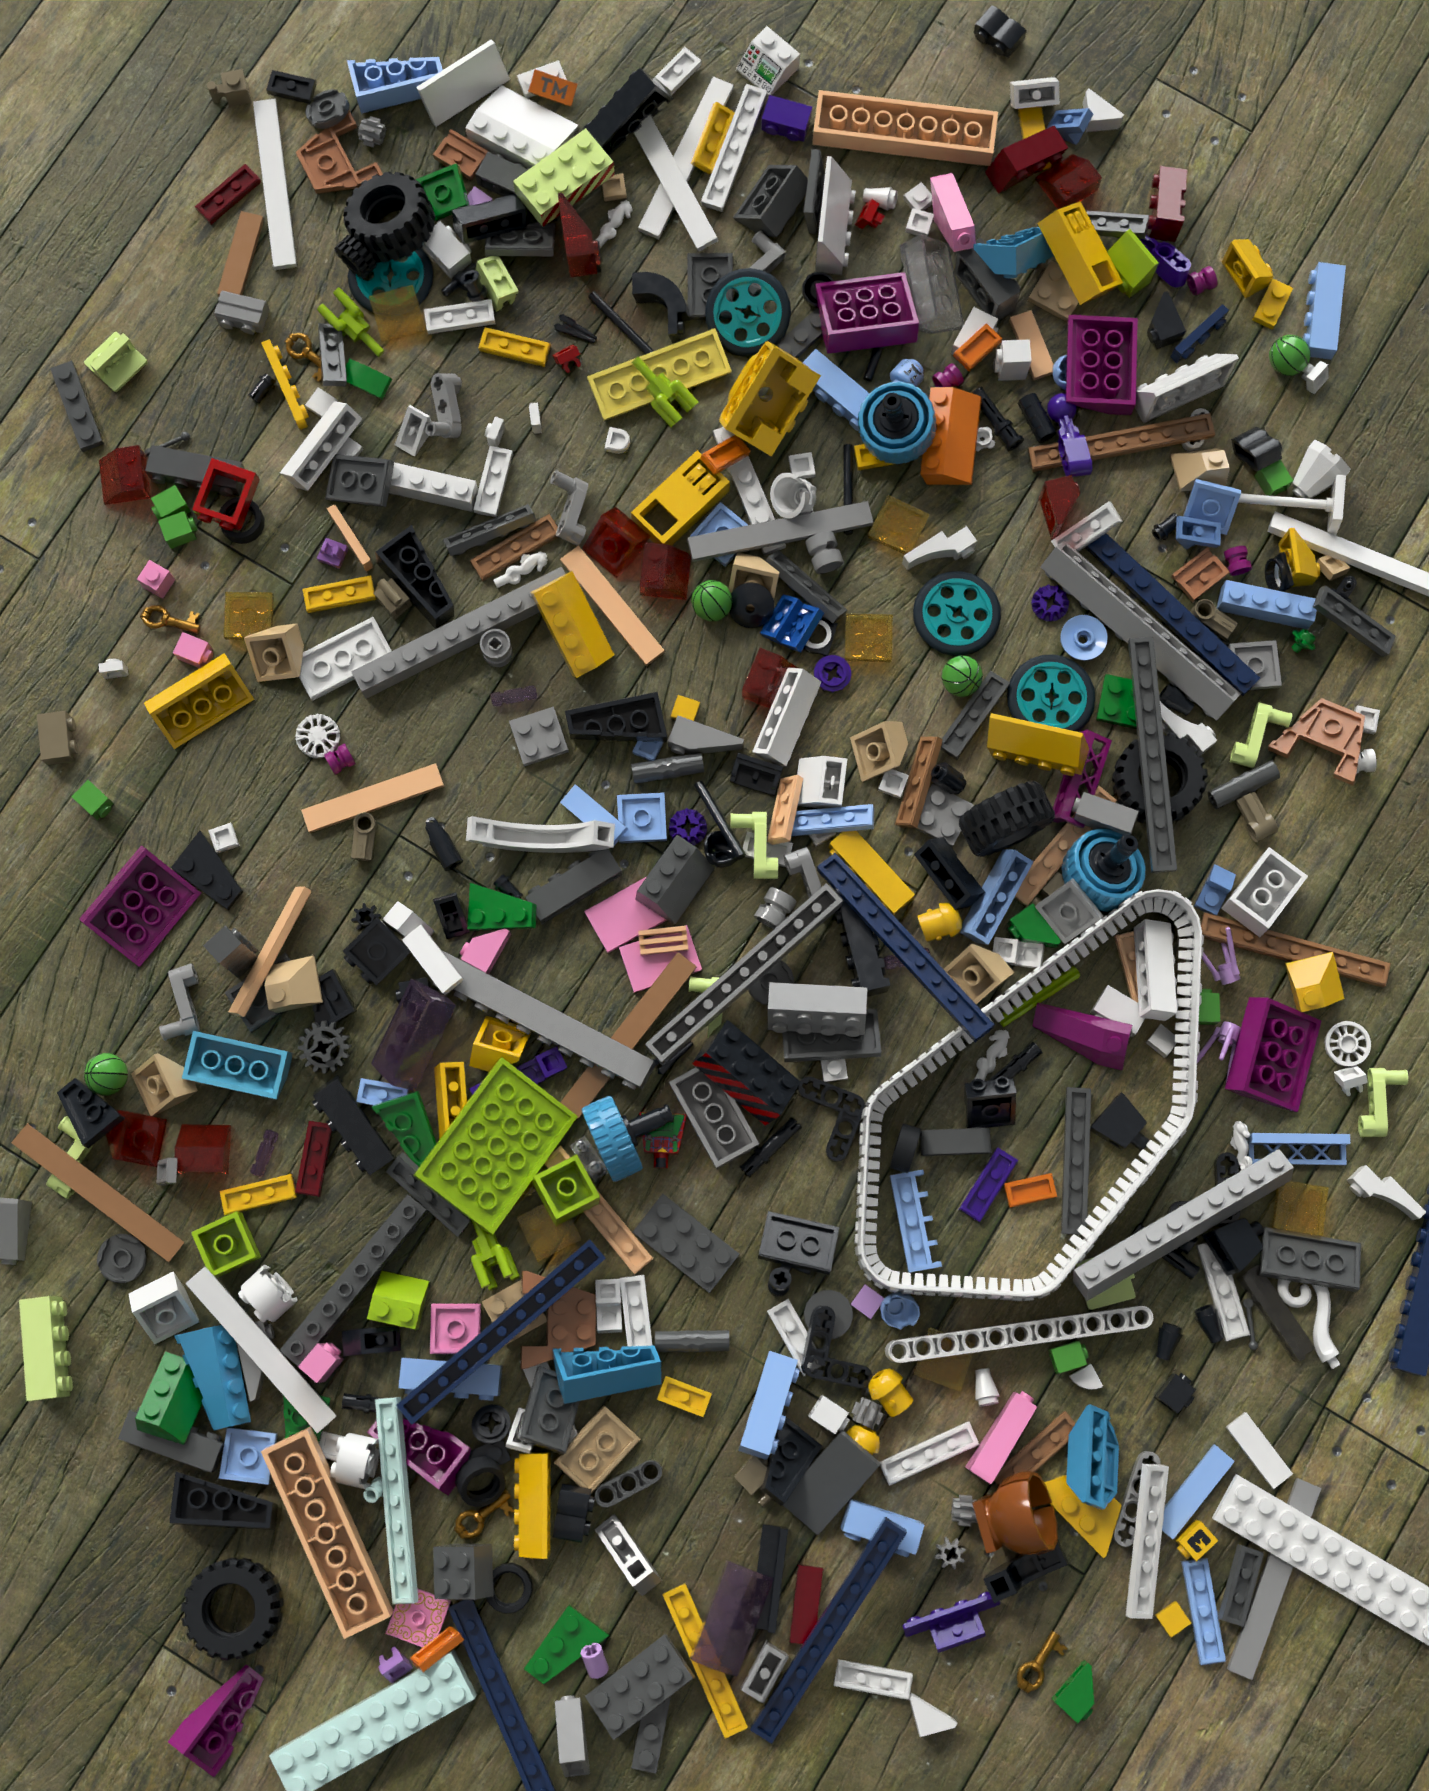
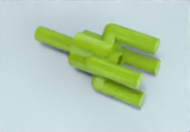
M340 287L337 288L333 294L347 310L342 312L339 318L324 304H321L317 311L337 331H342L343 336L348 335L354 342L361 339L380 357L385 350L367 333L370 325L363 319L364 313Z
M639 356L632 361V364L650 383L646 390L655 398L651 402V406L670 427H673L682 418L670 404L674 399L686 412H689L698 403L697 399L679 380H674L671 383L663 373L657 377Z
M472 1221L478 1237L472 1241L476 1254L471 1257V1262L481 1288L488 1287L490 1291L498 1287L490 1268L499 1264L504 1278L510 1277L511 1281L519 1278L520 1276L509 1248L502 1247L498 1243L495 1233L493 1235L487 1234L485 1230Z

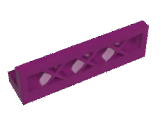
M1090 730L1080 732L1084 734L1089 747L1082 775L1075 773L1074 776L1063 775L1053 806L1055 811L1053 822H1067L1079 828L1085 827L1084 824L1070 817L1075 803L1074 800H1076V797L1081 799L1078 788L1083 783H1085L1088 793L1095 795L1112 740ZM1094 740L1103 744L1101 753L1097 755L1094 754L1092 749ZM1092 761L1095 771L1092 776L1088 777L1085 766L1086 763Z

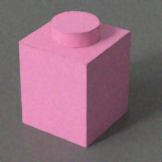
M151 560L148 561L137 578L144 589L162 599L175 581L168 570Z
M182 632L173 654L178 660L201 668L211 662L213 648L208 642Z

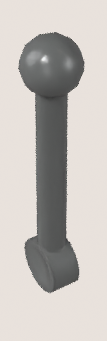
M183 432L181 436L163 443L159 447L166 448L182 440L188 441L190 435L187 432ZM151 448L144 451L147 457H149Z
M1247 1298L1243 1300V1306L1247 1311L1250 1333L1249 1348L1257 1350L1258 1343L1255 1341L1251 1311L1253 1301Z

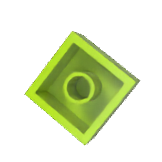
M577 1154L533 1176V1185L555 1226L599 1204L600 1195Z
M236 1211L191 1232L205 1266L215 1278L261 1258L241 1212Z

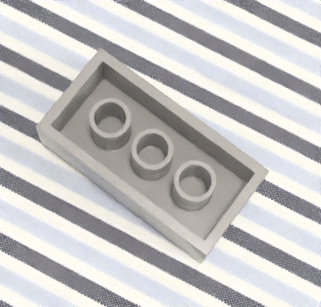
M770 982L768 1030H773L777 1033L796 1031L800 1034H809L814 1032L827 1036L834 1034H846L849 1037L865 1035L867 988Z
M695 1067L669 1082L673 1093L716 1170L759 1146L736 1101L698 1068Z

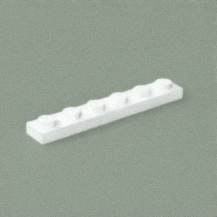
M749 84L745 85L702 197V206L723 212L767 97V90Z
M724 427L713 430L717 445L735 435ZM749 456L728 467L727 469L751 525L775 520ZM786 544L764 547L761 550L764 556L786 548Z
M1142 1463L1126 1616L1129 1618H1153L1169 1467L1165 1465Z

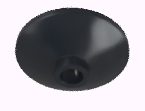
M749 582L739 585L732 591V607L729 614L737 624L746 628H758L771 619L775 604L772 594L766 587L758 583ZM751 604L755 607V610L748 611L746 606Z

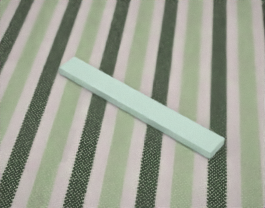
M401 1397L375 1399L392 1604H412L419 1601L403 1416L396 1406L401 1401Z

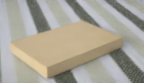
M603 1405L569 1442L566 1454H559L553 1462L580 1487L592 1489V1494L641 1439Z

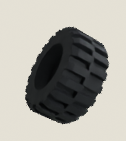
M384 172L383 175L379 176L376 174L372 176V179L364 180L359 188L356 187L352 191V197H348L346 201L347 207L344 208L343 221L348 233L357 242H360L367 249L368 253H371L375 261L380 259L381 262H390V260L400 261L402 257L406 256L408 258L413 255L412 252L415 250L419 251L423 247L424 241L427 242L429 240L430 232H433L435 225L434 208L422 185L414 177L407 174L404 175L401 172H395V174ZM402 210L394 219L377 224L387 214Z
M1169 732L1167 735H1163L1166 762L1175 768L1180 778V789L1177 794L1170 798L1172 822H1178L1189 814L1202 799V794L1207 786L1205 779L1208 777L1207 769H1203L1205 764L1203 756L1198 757L1196 755L1199 751L1196 746H1188L1186 743L1189 740L1184 737L1179 740L1175 738V733ZM1135 739L1125 748L1115 764V771L1112 774V781L1115 782L1113 792L1114 795L1118 794L1119 796L1118 804L1139 811L1137 821L1144 823L1146 816L1143 787L1138 777L1140 768L1138 740Z
M1029 781L1010 787L973 806L960 817L959 827L972 853L978 857H984L985 855L988 856L1014 846L1043 830L1054 821L1055 811L1042 785L1036 781Z
M228 1558L207 1566L192 1579L191 1586L186 1589L184 1594L186 1600L181 1606V1611L185 1613V1617L182 1618V1624L187 1626L189 1632L186 1635L189 1640L194 1639L197 1643L195 1647L199 1651L205 1650L207 1656L211 1658L220 1657L221 1660L228 1661L235 1658L237 1660L263 1647L276 1633L277 1625L283 1615L281 1613V1607L284 1606L283 1598H280L279 1595L281 1591L279 1583L275 1584L273 1580L275 1576L271 1571L266 1572L263 1569L264 1565L259 1562L253 1563L248 1558ZM227 1584H238L244 1587L251 1594L255 1604L253 1621L245 1630L236 1633L222 1630L215 1623L211 1614V1600L214 1593Z

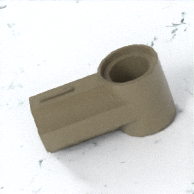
M1208 599L1198 601L1190 610L1211 632L1225 641L1238 624L1216 609L1214 603ZM1198 608L1203 609L1207 616L1200 615Z
M1255 792L1249 793L1236 801L1239 810L1247 822V831L1254 842H1259L1278 832L1276 821L1271 814L1266 813Z
M363 812L357 814L353 821L354 835L351 859L372 861L377 822L371 814ZM364 819L371 820V827L367 830L360 829V823Z

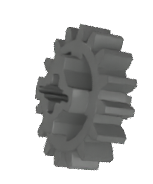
M327 1020L322 1021L321 1027L317 1022L313 1023V1030L305 1028L304 1031L307 1036H300L299 1038L304 1042L303 1045L298 1046L299 1050L304 1051L300 1059L307 1058L308 1061L305 1066L314 1065V1072L322 1068L323 1074L328 1073L329 1067L333 1072L337 1071V1064L344 1066L343 1058L350 1057V1054L346 1052V1049L352 1047L351 1044H346V1040L350 1036H343L342 1033L345 1028L336 1029V1022H332L328 1026ZM324 1031L331 1032V1033L334 1034L336 1037H335V1038L329 1037V1036L327 1035V1033L324 1032ZM312 1038H313V1039H314V1043H313L312 1048H310V1042H311V1040H312ZM325 1043H333L326 1050L317 1051ZM340 1046L339 1054L336 1056L335 1052L337 1047ZM314 1056H318V1057L322 1058V1059H323V1062H326V1063H322V1062L316 1060V1059L314 1058Z

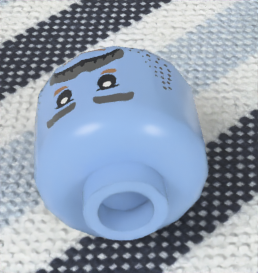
M903 359L891 371L890 380L891 382L910 383L917 387L924 379V369L914 359Z

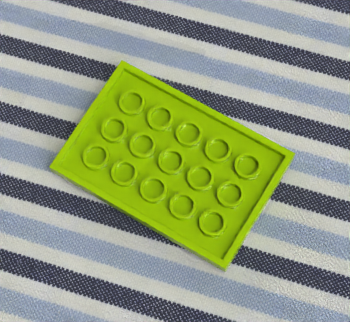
M501 1057L413 1176L487 1233L493 1235L531 1183L533 1176L538 1173L578 1116Z

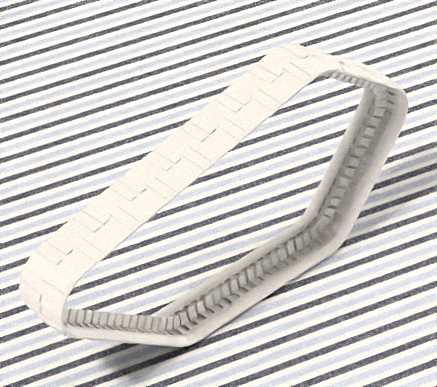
M1156 889L1145 892L1140 891L1134 894L1131 898L1118 906L1119 909L1115 908L1107 916H1104L1080 935V938H1075L1044 961L1042 967L1038 966L1031 973L1004 992L1005 995L1001 994L981 1009L990 1020L989 1015L999 1023L1004 1019L999 1007L1007 1015L1012 1013L1014 1010L1008 1002L1009 1000L1017 1008L1020 1007L1023 1002L1018 993L1028 1001L1033 996L1027 986L1036 994L1040 992L1042 988L1037 979L1045 986H1048L1052 981L1046 972L1054 979H1057L1061 976V973L1056 964L1064 972L1069 970L1071 967L1066 958L1074 965L1080 961L1075 950L1083 958L1090 954L1084 943L1094 951L1099 947L1094 936L1102 944L1108 940L1103 929L1111 936H1114L1118 931L1113 922L1121 930L1127 926L1122 915L1130 922L1134 921L1137 917L1132 908L1138 916L1149 912H1158L1168 916L1172 921L1179 917L1174 922L1177 928L1184 926V928L1177 930L1179 937H1187V939H1179V947L1187 948V951H1178V959L1186 960V963H1178V971L1186 972V974L1177 975V982L1185 984V986L1177 987V994L1185 996V998L1177 999L1178 1007H1183L1184 1010H1179L1176 1014V1018L1182 1019L1184 1022L1175 1023V1030L1183 1032V1034L1175 1035V1042L1181 1043L1183 1046L1174 1047V1054L1182 1056V1059H1174V1066L1182 1068V1071H1173V1078L1181 1080V1083H1173L1172 1091L1181 1092V1095H1172V1103L1180 1104V1107L1171 1106L1170 1115L1161 1126L1168 1136L1160 1131H1157L1153 1136L1160 1145L1152 1140L1146 1144V1147L1153 1154L1151 1155L1144 1149L1138 1154L1145 1164L1137 1159H1134L1131 1163L1137 1174L1127 1168L1123 1174L1130 1182L1128 1183L1122 1178L1116 1181L1115 1184L1122 1192L1114 1187L1107 1192L1115 1201L1113 1202L1105 1196L1100 1201L1107 1211L1098 1206L1094 1208L1092 1212L1099 1218V1221L1089 1215L1085 1222L1092 1229L1089 1230L1083 1225L1077 1229L1084 1239L1082 1240L1075 1234L1069 1239L1076 1249L1068 1244H1065L1061 1249L1068 1256V1259L1058 1253L1054 1260L1061 1267L1058 1268L1050 1263L1046 1268L1053 1277L1051 1278L1043 1271L1032 1279H1023V1289L1022 1280L1014 1279L1013 1290L1010 1291V1280L1004 1278L1001 1280L1000 1290H998L997 1278H989L988 1289H985V1277H977L976 1287L973 1289L971 1276L964 1277L963 1288H961L960 1276L952 1275L951 1287H948V1275H940L939 1284L936 1286L935 1274H927L926 1286H924L922 1273H915L914 1285H911V1274L903 1272L902 1281L899 1284L900 1272L889 1269L879 1261L876 1245H865L876 1243V1236L865 1234V1231H877V1223L866 1222V1219H877V1211L866 1208L878 1206V1199L867 1197V1194H878L879 1186L868 1185V1182H879V1174L870 1173L868 1170L880 1168L879 1161L869 1160V1157H880V1149L869 1148V1145H881V1137L871 1136L870 1133H880L882 1125L873 1124L871 1121L882 1122L884 1112L893 1103L891 1099L895 1101L899 1098L895 1088L902 1095L908 1091L903 1080L912 1088L918 1084L912 1074L913 1072L922 1081L927 1077L922 1068L923 1065L930 1073L937 1069L932 1058L940 1066L947 1062L941 1051L951 1059L956 1055L951 1044L959 1051L966 1047L960 1038L961 1036L969 1044L973 1042L969 1035L959 1026L955 1031L953 1030L930 1047L928 1053L924 1052L917 1060L915 1059L890 1077V1081L887 1080L878 1087L868 1098L865 1104L867 1106L862 1112L861 1118H863V1122L860 1123V1134L862 1135L859 1136V1156L861 1159H859L858 1169H860V1172H858L857 1183H860L857 1185V1195H859L857 1196V1206L859 1208L856 1209L858 1222H855V1232L857 1234H855L854 1244H857L855 1252L859 1260L857 1262L865 1272L863 1275L869 1281L872 1280L875 1286L880 1289H888L887 1291L894 1293L901 1291V1294L923 1295L924 1293V1295L935 1296L936 1293L938 1296H949L951 1294V1297L972 1298L973 1296V1298L977 1299L988 1297V1299L1000 1298V1300L1029 1301L1034 1300L1036 1297L1039 1299L1049 1295L1050 1291L1054 1292L1066 1279L1067 1274L1075 1268L1076 1263H1080L1093 1248V1244L1098 1239V1236L1105 1231L1106 1226L1114 1222L1117 1215L1125 1208L1129 1198L1137 1191L1136 1189L1144 1185L1148 1177L1156 1170V1166L1160 1163L1159 1161L1167 1154V1151L1171 1150L1187 1132L1186 1128L1193 1118L1195 1103H1197L1198 1093H1196L1198 1090L1196 1072L1197 1055L1199 1054L1200 1044H1198L1200 1041L1198 1022L1199 1006L1201 1005L1202 997L1200 995L1202 992L1200 973L1204 936L1202 935L1200 918L1193 905H1191L1192 902L1174 890Z

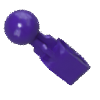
M1147 235L1145 239H1139L1159 262L1155 273L1172 287L1184 286L1191 268L1190 260L1170 243H1159Z
M1060 393L1054 395L1049 400L1047 413L1060 426L1058 430V449L1067 478L1091 475L1092 459L1084 435H1080L1078 427L1074 426L1072 421L1076 414L1077 406L1067 403L1066 394Z

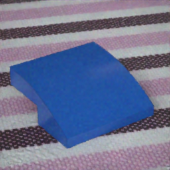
M783 594L774 608L771 619L763 626L760 634L780 645L801 652L823 617L824 612L820 608L804 604L798 598Z

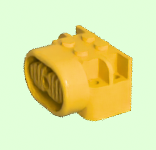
M766 341L759 352L748 360L728 395V403L721 413L719 422L726 430L772 457L786 432L789 433L793 429L796 422L794 419L797 414L803 412L808 404L807 398L821 375L811 370L794 356ZM763 387H768L767 394L759 396V390Z

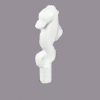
M623 201L615 209L613 208L608 211L607 214L610 222L602 226L601 234L595 240L599 241L600 248L607 240L616 236L615 228L621 225L624 214L626 218L631 217L630 213L633 209L629 201Z
M546 553L523 554L520 566H510L504 575L493 580L496 587L499 588L507 583L518 584L521 580L520 575L530 573L536 565L537 570L541 571L542 567L547 564Z
M998 1030L989 1037L990 1041H996L987 1049L986 1058L982 1057L977 1060L978 1072L975 1079L985 1081L987 1074L995 1069V1058L998 1057L999 1059L1008 1055L1006 1046L1010 1037L1006 1030Z
M1236 1121L1233 1126V1137L1230 1143L1235 1150H1238L1236 1158L1238 1159L1240 1171L1253 1164L1252 1158L1247 1156L1249 1145L1246 1138L1250 1137V1133L1244 1123Z

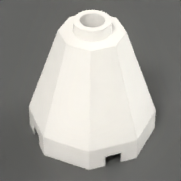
M1314 440L1308 447L1292 482L1294 487L1292 492L1298 498L1312 499L1332 487L1336 475L1347 476L1351 470L1339 455L1330 453L1331 449L1317 440Z

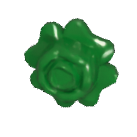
M1302 629L1301 631L1294 630L1292 632L1295 636V643L1291 648L1295 652L1299 653L1302 648L1312 651L1316 648L1313 644L1315 636L1307 629Z

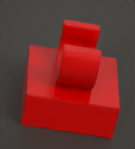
M873 199L866 203L854 225L861 229L868 224L874 228H877L878 224L881 225L885 216L876 212L880 203Z
M570 345L552 355L556 364L562 365L563 370L567 373L570 372L568 368L570 361H574L576 367L581 366L579 359L576 358V356L580 355V352L575 345Z

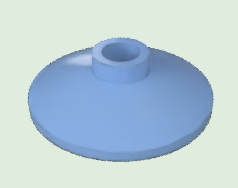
M1078 615L1069 619L1063 626L1060 635L1061 645L1065 652L1074 659L1082 661L1092 660L1104 651L1107 644V632L1104 625L1095 617ZM1084 637L1087 642L1082 644L1079 642V638Z

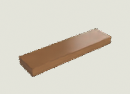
M241 211L217 292L218 296H220L221 291L243 295L263 226V216Z
M550 514L471 559L470 563L483 582L519 561L523 554H531L558 538L556 536L558 527Z
M920 737L895 825L901 828L918 827L932 779L931 772L936 765L943 740L941 738Z
M1063 1411L1001 1467L994 1479L998 1486L1005 1478L1016 1473L1036 1472L1068 1443L1069 1433L1076 1423L1067 1412Z

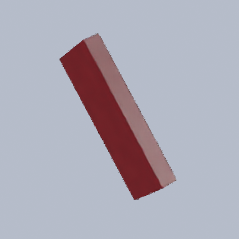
M244 164L195 206V209L212 225L257 187L261 180Z
M308 1122L295 1193L316 1197L321 1196L333 1132L327 1123Z
M798 1564L789 1643L804 1644L817 1623L823 1567Z

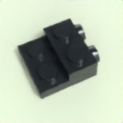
M377 917L343 950L346 954L343 958L352 967L357 965L363 971L360 975L367 983L377 985L411 951Z
M1000 1076L992 1081L974 1079L971 1083H965L964 1100L967 1128L1015 1125L1017 1093L1013 1078L1008 1079L1007 1077Z

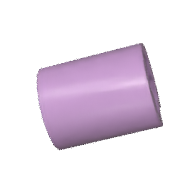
M593 1643L590 1646L586 1645L581 1650V1656L589 1677L595 1679L603 1677L608 1672L609 1667L601 1645L598 1643Z

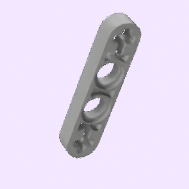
M1141 1452L1136 1459L1112 1536L1114 1541L1121 1546L1127 1547L1134 1543L1136 1517H1128L1125 1510L1127 1505L1135 1503L1138 1506L1139 1494L1134 1490V1483L1141 1479V1475H1137L1138 1470H1142L1143 1458L1148 1459L1150 1455L1152 1456L1151 1461L1155 1462L1154 1464H1161L1160 1458L1154 1452ZM1122 1518L1135 1523L1134 1527L1128 1526L1127 1533L1130 1534V1538H1125L1123 1542L1121 1541V1536L1118 1535L1119 1530L1124 1531L1126 1523H1121Z

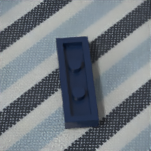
M1222 304L1174 348L1170 358L1176 364L1182 358L1187 360L1194 353L1195 346L1198 344L1203 345L1211 337L1210 333L1214 329L1218 331L1227 322L1225 318L1229 310Z

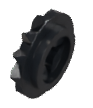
M494 1404L486 1405L475 1413L472 1419V1431L479 1441L493 1445L498 1441H503V1438L510 1433L512 1422L508 1412L503 1407ZM491 1416L495 1423H499L498 1426H494L493 1433L490 1432L488 1427H484L490 1424Z

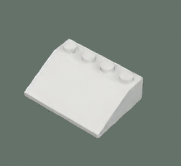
M501 85L475 111L465 128L467 138L494 155H502L507 161L514 164L520 163L529 170L572 139L579 125Z
M827 156L815 272L842 275L843 267L848 266L849 253H845V246H850L851 232H847V225H852L853 211H849V204H854L855 190H851L852 180L831 156Z
M1214 354L1210 357L1205 355L1196 360L1195 364L1190 366L1183 365L1169 376L1167 374L1161 375L1152 384L1147 385L1145 383L1136 388L1135 409L1143 424L1223 387L1239 359L1237 354Z

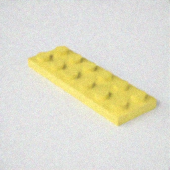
M715 328L640 356V359L657 377L663 373L671 383L674 380H679L687 389L732 372ZM635 359L587 376L603 421L651 404L655 399L646 390V387L650 384L649 381L632 364V361Z

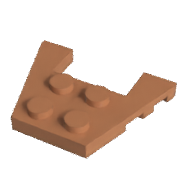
M348 111L342 121L330 128H325L320 134L316 133L296 152L316 194L359 188L364 180L368 181L376 174L379 176L383 175L377 162L355 172L337 137L357 128L350 111Z
M1321 698L1300 717L1298 722L1283 731V735L1276 741L1273 740L1269 744L1268 750L1289 758L1298 740L1301 739L1338 754L1343 758L1334 771L1333 777L1354 786L1365 715Z
M522 1271L521 1294H527L545 1277L529 1271ZM572 1287L547 1309L546 1346H521L520 1369H527L553 1360L552 1349L561 1348V1352H573V1348L585 1349L596 1345V1295Z

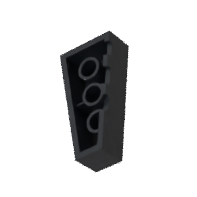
M639 67L637 71H634L629 76L628 81L615 91L612 99L599 109L596 117L587 123L583 130L587 129L609 156L626 141L625 136L628 133L631 134L642 127L641 123L649 115L654 117L660 112L658 107L666 101L669 104L674 98L657 79Z
M412 525L375 552L378 566L390 579L392 578L408 596L412 604L435 629L441 627L454 617V605L441 580H439L434 566L429 561L425 549L417 538Z
M658 692L565 711L570 739L636 742L662 741L667 743V733Z
M843 901L842 906L834 914L837 924L842 925L843 933H840L842 946H847L849 956H845L848 970H852L854 979H851L852 987L867 988V997L887 993L891 985L889 977L884 978L886 966L884 959L878 955V952H880L878 937L855 911Z
M337 1075L314 1091L313 1097L315 1100L312 1103L320 1114L324 1111L328 1116L329 1120L326 1122L334 1133L338 1131L343 1137V1140L340 1142L348 1153L353 1151L358 1158L355 1160V1163L361 1172L367 1171L371 1175L393 1160L394 1155L377 1130L372 1128L369 1118L361 1108H358L355 1098L350 1091L343 1087L341 1084L343 1081Z
M175 1471L169 1523L188 1526L275 1530L278 1504Z

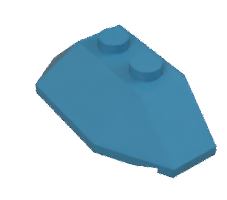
M1090 1404L1086 1406L1069 1433L1066 1483L1082 1503L1102 1510L1107 1507V1504L1117 1494L1119 1444L1114 1428L1109 1421L1111 1419L1109 1412Z

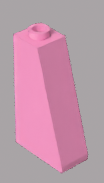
M950 173L931 177L934 222L953 252L974 248V244H976L975 226L954 175Z
M1023 1391L1020 1394L1017 1392L1012 1393L965 1468L985 1482L992 1484L1037 1408L1032 1403L1034 1399Z

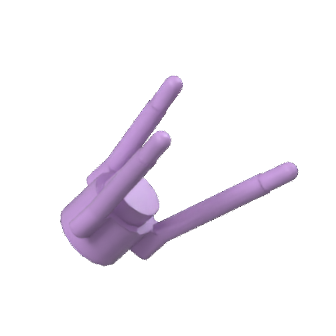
M1230 927L1226 928L1228 948L1225 943H1221L1226 963L1218 966L1219 971L1215 969L1204 952L1202 960L1213 974L1214 980H1220L1222 985L1240 979Z
M1226 1021L1223 1022L1221 1028L1216 1027L1211 1038L1197 1055V1063L1217 1037H1219L1218 1041L1224 1044L1219 1060H1224L1228 1047L1232 1046L1227 1072L1228 1078L1241 1028L1236 1024Z

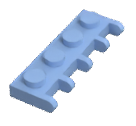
M923 1170L890 1175L908 1273L942 1267V1262L940 1261L932 1263L929 1246L938 1245L937 1240L928 1241L924 1222L932 1221L933 1217L932 1215L923 1217L919 1199L928 1196V1191L918 1193L915 1176L924 1175Z

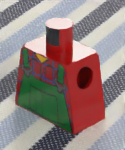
M672 1114L674 1122H669L665 1126L642 1136L644 1153L654 1154L653 1168L667 1169L669 1155H679L686 1123V1114Z

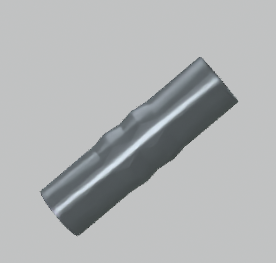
M701 753L631 764L635 784L704 772Z
M1272 760L1208 791V798L1213 807L1219 809L1279 779L1280 772Z
M729 1330L655 1331V1348L657 1352L729 1351Z

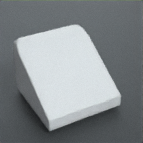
M1162 1024L1158 1026L1145 1042L1164 1058L1169 1055L1177 1044L1175 1042V1035Z

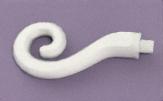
M1278 1279V1294L1285 1304L1290 1307L1300 1308L1310 1302L1312 1294L1308 1285H1301L1300 1296L1293 1297L1288 1289L1291 1281ZM1312 1285L1318 1302L1313 1328V1344L1321 1362L1327 1361L1331 1369L1339 1366L1340 1363L1336 1358L1339 1352L1329 1335L1330 1293L1328 1287Z

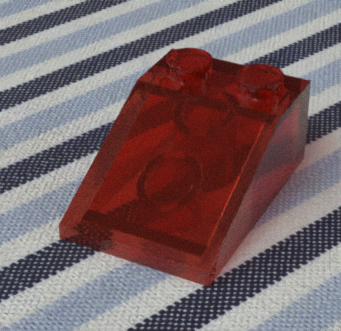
M558 193L570 278L597 274L596 265H601L597 240L593 241L592 232L564 194Z

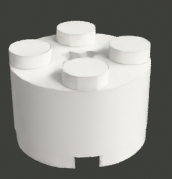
M263 1265L241 1285V1291L238 1295L245 1303H250L256 1309L254 1313L262 1322L266 1320L275 1322L297 1302V1297H291L294 1293L292 1288L277 1272L273 1275L269 1273L270 1267L267 1265Z
M348 1433L345 1438L339 1437L336 1445V1452L339 1453L337 1461L332 1464L330 1477L335 1478V1481L340 1484L362 1489L369 1487L371 1484L367 1483L368 1478H374L380 1457L379 1449H376V1444H379L378 1439Z

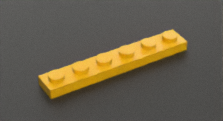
M686 1583L663 1593L662 1595L724 1738L726 1739L747 1729L748 1725Z

